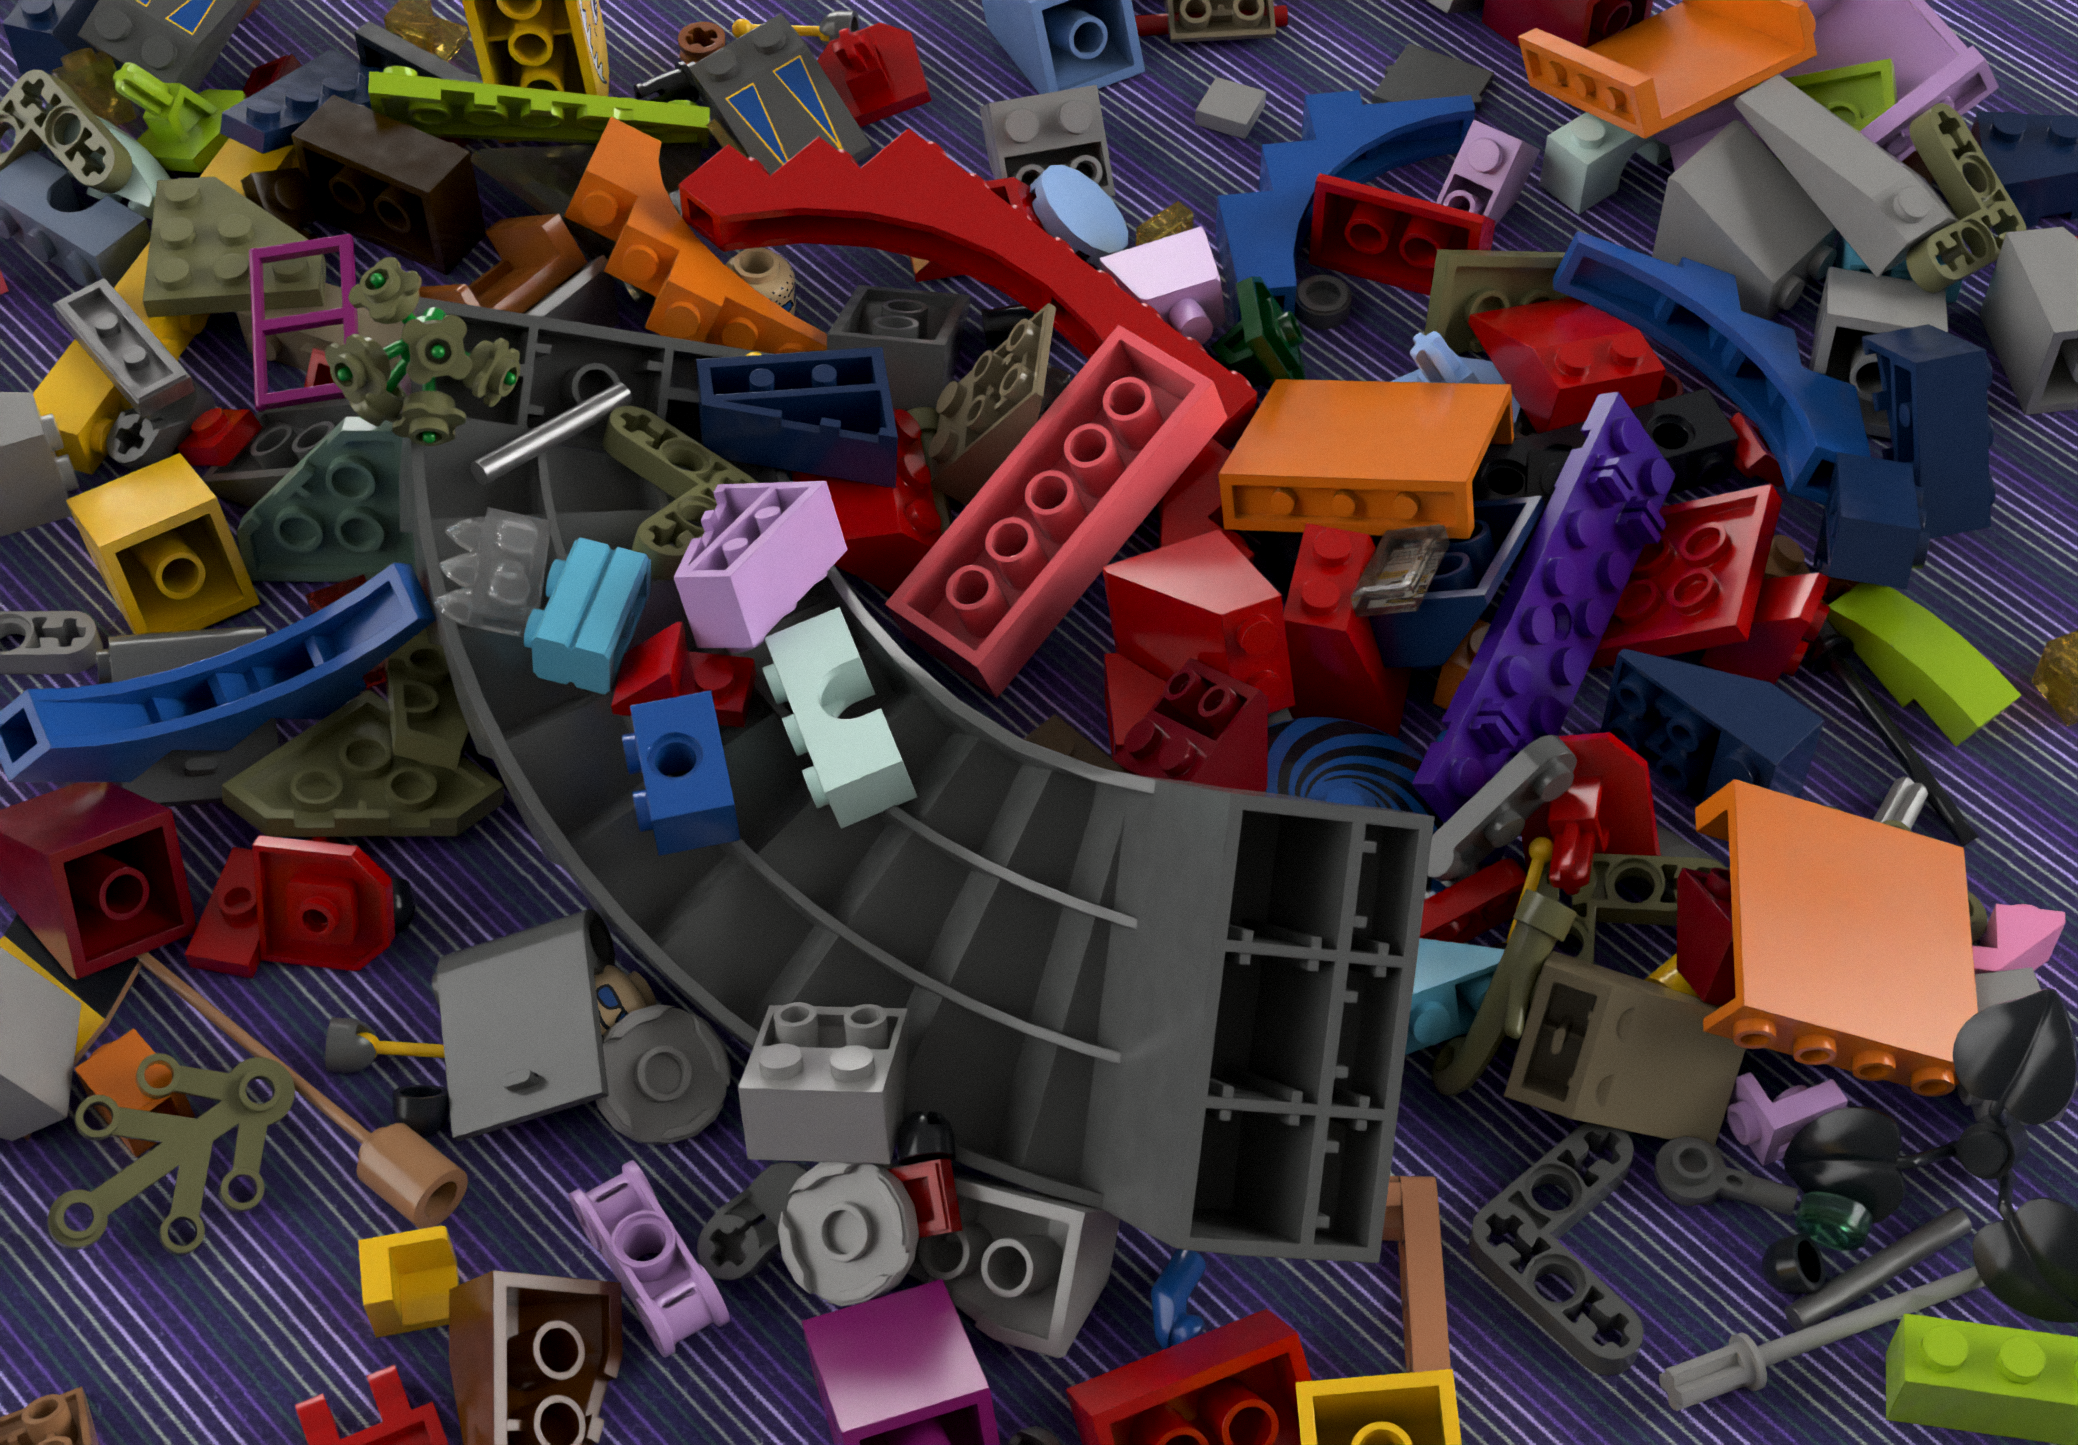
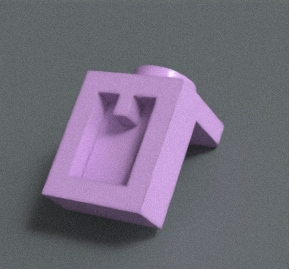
M1749 1072L1736 1078L1727 1107V1120L1736 1139L1743 1145H1749L1761 1165L1765 1166L1784 1158L1790 1142L1803 1127L1827 1112L1846 1107L1848 1100L1836 1082L1830 1079L1810 1088H1807L1805 1085L1791 1087L1771 1102L1754 1075Z

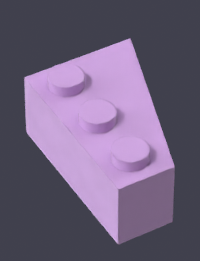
M826 481L717 485L714 491L717 506L714 510L705 511L701 518L704 534L700 538L691 540L674 575V580L697 648H726L729 652L741 653L758 647L764 642V637L785 615L791 613L796 608L797 602L816 583L827 576V571L848 550Z

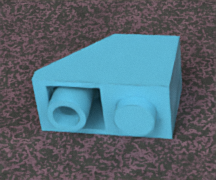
M1419 939L1405 1055L1469 1032L1505 949Z

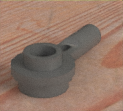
M1684 1136L1672 1139L1661 1147L1655 1159L1654 1175L1662 1192L1675 1203L1685 1206L1699 1204L1710 1206L1720 1197L1731 1201L1737 1199L1789 1216L1792 1215L1799 1189L1726 1167L1721 1153L1712 1144L1700 1138Z

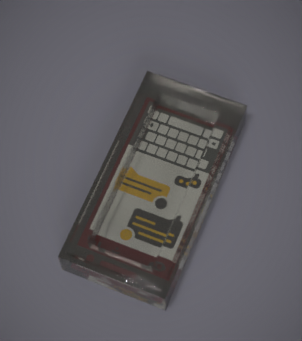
M1437 524L1387 530L1384 533L1350 597L1356 617L1418 611L1450 546L1445 525Z

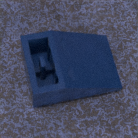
M1623 649L1617 655L1600 733H1612L1648 761V768L1657 773L1665 784L1674 790L1682 791L1698 804L1703 803L1733 779L1800 798L1824 719L1770 682Z

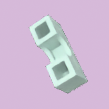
M1585 112L1547 136L1540 186L1579 215L1618 190L1622 170L1635 151L1657 166L1671 157L1669 146L1652 136L1644 139Z
M840 607L764 637L774 663L762 669L777 705L789 701L794 714L782 718V721L796 755L799 756L809 752L814 766L802 770V773L817 809L830 804L842 829L883 812L894 805L897 806L917 798L882 709H877L853 719L838 718L853 703L875 695Z

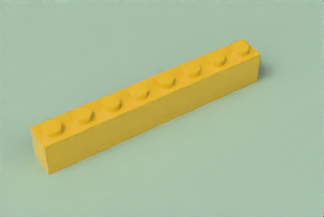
M229 138L200 177H216L246 197L240 180L249 174L296 167L300 169L294 144L262 154ZM149 242L114 289L178 362L179 356L194 336L204 329L211 313L163 317L147 316L143 304ZM76 339L70 344L33 393L41 416L53 413L64 445L63 449L55 451L56 456L68 454L74 470L90 475L95 472L106 455L109 454L106 448L107 437L121 411L133 408Z

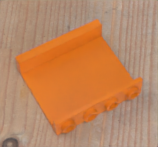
M1682 0L1681 3L1587 48L1580 47L1538 28L1518 36L1531 87L1644 139L1817 55L1813 35L1816 29L1815 19L1808 7V3L1801 0Z
M1276 379L1218 473L1224 529L1304 533L1305 525L1308 523L1377 536L1470 539L1475 528L1472 481L1489 444L1512 445L1514 441L1511 384Z
M1733 779L1695 808L1696 832L1729 841L1736 998L1703 1018V1032L1733 1039L1734 1044L1742 1048H1767L1793 1055L1794 1060L1802 1064H1826L1852 1071L1856 1078L1862 1080H1886L1911 1087L1915 1094L1922 1096H1942L1952 1092L1955 1086L1960 1084L1953 1062L1954 1042L1963 1025L1973 1015L1978 1013L1964 847Z

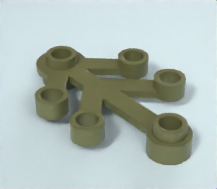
M156 1053L146 1057L140 1063L136 1073L137 1087L145 1096L161 1099L169 1096L172 1092L221 1102L198 1118H190L118 1107L113 1099L105 1095H93L83 1100L75 1115L76 1128L83 1137L99 1141L110 1136L160 1144L92 1192L78 1189L68 1191L59 1196L52 1204L47 1219L48 1231L52 1239L60 1246L71 1250H80L92 1246L103 1235L108 1223V1215L178 1167L170 1214L160 1226L159 1240L163 1248L171 1254L186 1255L191 1253L200 1245L205 1233L204 1224L199 1215L212 1144L236 1125H238L233 1167L232 1171L224 1177L220 1184L219 1197L223 1205L231 1211L246 1212L253 1209L260 1202L264 1194V1182L259 1175L267 1126L280 1121L290 1110L294 1100L295 1087L288 1070L273 1059L254 1057L240 1062L230 1073L179 1066L173 1057L163 1053ZM154 1064L164 1065L171 1071L172 1082L164 1088L151 1087L145 1080V1070ZM256 1079L266 1081L272 1088L271 1100L263 1104L252 1102L246 1094V1086L249 1082ZM96 1105L107 1108L112 1116L111 1124L103 1130L90 1129L83 1119L84 1112L88 1108ZM237 1177L249 1179L255 1187L253 1199L245 1203L236 1202L229 1195V1183ZM74 1205L87 1207L93 1217L90 1227L83 1231L69 1229L64 1222V1213L68 1208ZM176 1220H187L193 1225L195 1229L193 1242L185 1246H179L169 1239L168 1227Z

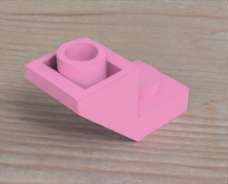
M1996 904L1986 926V931L1980 940V946L1972 945L1975 974L2030 967L2036 970L2049 960L2066 923L2065 912L2039 909L2028 904Z

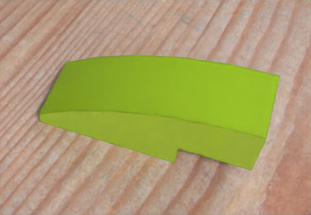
M1860 582L1828 605L1830 610L1826 618L1841 636L1851 639L1854 643L1853 650L1897 702L1904 708L1913 700H1916L1955 747L1996 718L2022 696L2000 671L1959 633L1933 613L1891 587Z

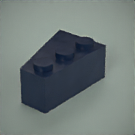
M1977 111L1971 133L2021 214L2026 227L2037 226L2040 217L2066 213L2069 220L2078 219V117L2070 115L2056 116ZM1965 177L1966 181H1967V182L1969 183V185L1971 186V183H1970L1969 180Z
M882 347L697 359L698 413L702 445L726 460L896 488L898 435Z

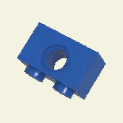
M711 690L631 705L630 710L635 732L622 734L621 736L629 775L643 773L646 788L632 792L640 832L654 830L658 855L661 856L740 840L735 803ZM677 771L689 772L681 777H668L669 774Z

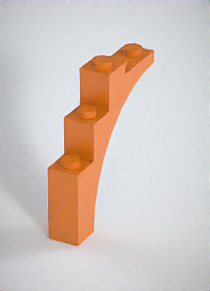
M610 117L564 217L616 242L604 272L656 297L645 328L661 336L772 354L827 350V333L795 317L756 291L725 266L696 237L675 209L663 185L658 161L662 142Z

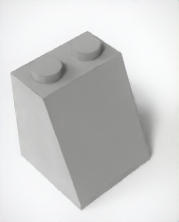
M1734 119L1668 177L1652 257L1676 266L1681 258L1685 257L1735 275L1741 311L1769 321L1781 308L1789 310L1800 297L1803 288L1813 278L1820 280L1827 274L1828 267H1832L1837 255V251L1832 248L1837 229L1781 162L1745 124Z
M2063 226L2007 232L1979 317L2024 415L2078 409V238Z
M1828 267L1816 318L1809 370L1856 386L1866 434L1891 438L1887 411L1875 412L1872 393L1883 391L1877 355H1865L1862 337L1927 324L1948 332L1945 289L1940 292L1930 293L1923 290L1912 280L1883 275L1877 278L1871 273Z
M0 392V537L71 517L72 514L66 500L70 498L69 491L79 489L69 455L56 456L55 451L63 449L64 445L53 413L41 416L33 393Z
M1 947L0 1138L14 1141L67 1118L81 1003Z

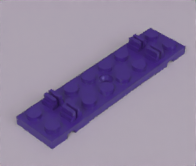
M1619 392L1598 394L1581 429L1586 441L1582 448L1571 450L1554 485L1555 491L1464 681L1460 682L1444 715L1442 723L1448 731L1442 742L1431 743L1412 782V785L1443 823L1447 822L1527 745L1543 736L1558 735L1644 545L1658 544L1661 538L1659 532L1664 531L1667 523L1659 511L1676 474ZM1507 845L1496 848L1480 864H1494L1500 861Z

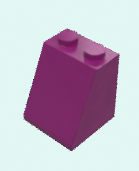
M943 1279L801 1321L813 1376L835 1445H1000L989 1385Z

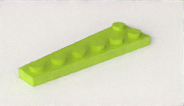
M404 66L387 67L383 72L369 71L368 94L372 111L400 123L410 124L417 130L434 137L598 144L610 117H613L661 141L662 147L708 148L710 107L698 106L696 103L687 100H673L665 103L634 98H618L417 76V72L414 69Z

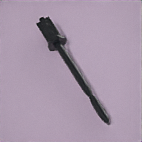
M1826 618L1814 641L1805 637L1801 639L1809 643L1805 652L1809 658L1807 666L1813 674H1821L1828 670L1832 672L1914 783H1922L1928 791L1927 801L1962 847L1979 837L1846 661V658L1853 651L1854 643L1848 637H1840Z

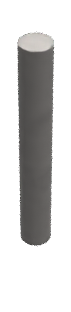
M618 382L471 463V472L478 483L486 485L610 416V413L615 408L630 405L632 403V396L629 389L623 383Z
M1959 1207L1947 1210L1828 1281L1820 1290L1810 1292L1785 1307V1315L1788 1322L1796 1331L1819 1323L1970 1232L1972 1226L1968 1216Z

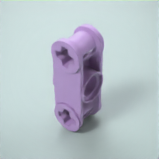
M634 1160L622 1165V1173L592 1190L585 1193L577 1189L568 1194L572 1209L587 1238L596 1250H600L618 1281L621 1282L624 1291L635 1306L650 1339L663 1357L666 1358L675 1353V1344L711 1323L721 1327L730 1322L728 1310L716 1285L705 1268L698 1264L672 1222L658 1203L655 1193L643 1171ZM648 1253H659V1255L654 1259L648 1261H636L638 1258Z

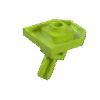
M132 62L125 63L113 75L116 91L145 109L143 119L149 128L136 141L145 147L165 170L201 173L229 139V137L220 134L222 112L247 98L244 91L207 89L196 94L181 83H163Z

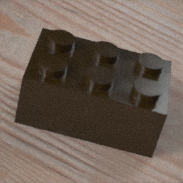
M332 95L291 134L303 181L317 220L444 275H448L487 235L485 233L486 229L470 151L463 149L459 145L441 140L417 130L410 124L400 123L376 113L364 105H357L336 95Z

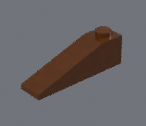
M493 1270L449 1289V1365L463 1445L598 1444L605 1422L604 1419L599 1417L608 1382L617 1378L623 1356L621 1282Z

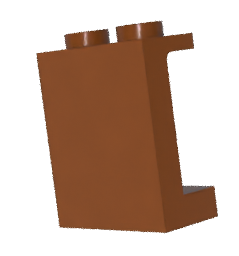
M559 213L500 219L485 230V233L502 259L499 263L469 286L466 284L423 286L419 289V297L524 313L588 262Z

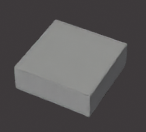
M1216 77L1196 109L1195 125L1246 139L1265 107L1266 91Z

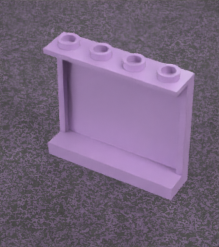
M1801 0L1808 3V7L1815 19L1816 29L1813 35L1817 55L1779 73L1780 76L1786 78L1891 58L1895 68L1898 102L1859 132L1900 161H1903L1916 151L1910 137L1909 128L1911 122L1917 116L1938 103L1951 106L1962 116L1999 88L1986 59L1973 45L1967 48L1925 0Z

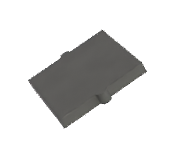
M1409 43L1394 65L1386 66L1385 78L1372 94L1371 103L1471 95L1475 110H1479L1481 108L1482 96L1493 81L1494 72Z

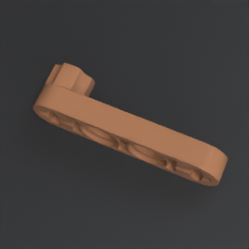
M1390 1176L1382 1240L1398 1242L1406 1373L1451 1369L1436 1178L1434 1176Z

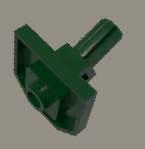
M1251 276L1236 283L1242 320L1210 346L1217 356L1215 360L1229 371H1236L1243 375L1249 381L1252 388L1271 380L1274 383L1276 379L1306 380L1302 353L1299 345L1304 343V338L1291 311L1284 313L1261 277Z

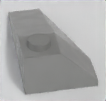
M1779 74L1739 96L1733 103L1877 278L1906 260L1907 252L1913 246L1933 233L1959 221L1954 212L1924 177Z
M892 1158L890 1164H880L885 1169L906 1166L900 1164L896 1158ZM953 1170L963 1231L918 1239L914 1262L907 1273L923 1284L943 1279L953 1305L975 1320V1327L993 1340L1055 1358L1065 1357L1109 1280L1120 1219L1102 1209L1044 1194L1016 1183Z

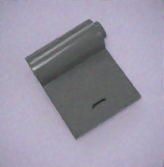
M265 626L108 636L109 649L96 650L99 684L119 682L168 671L214 657L266 637ZM270 718L229 751L171 750L132 782H121V787L165 807L223 802L222 784L279 748L276 718Z
M587 909L449 953L440 958L437 972L432 976V989L435 999L440 1006L452 1138L457 1141L466 1140L609 1096L594 975L604 973V968L607 965H615V951L608 927L595 910Z

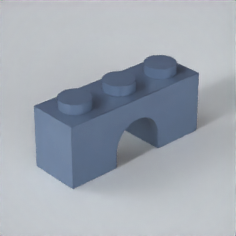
M31 149L0 171V236L5 239L12 237L28 247L30 252L40 261H50L59 266L81 286L91 285L105 278L114 288L150 242L151 233L146 218L108 195L93 206L81 210L69 172Z

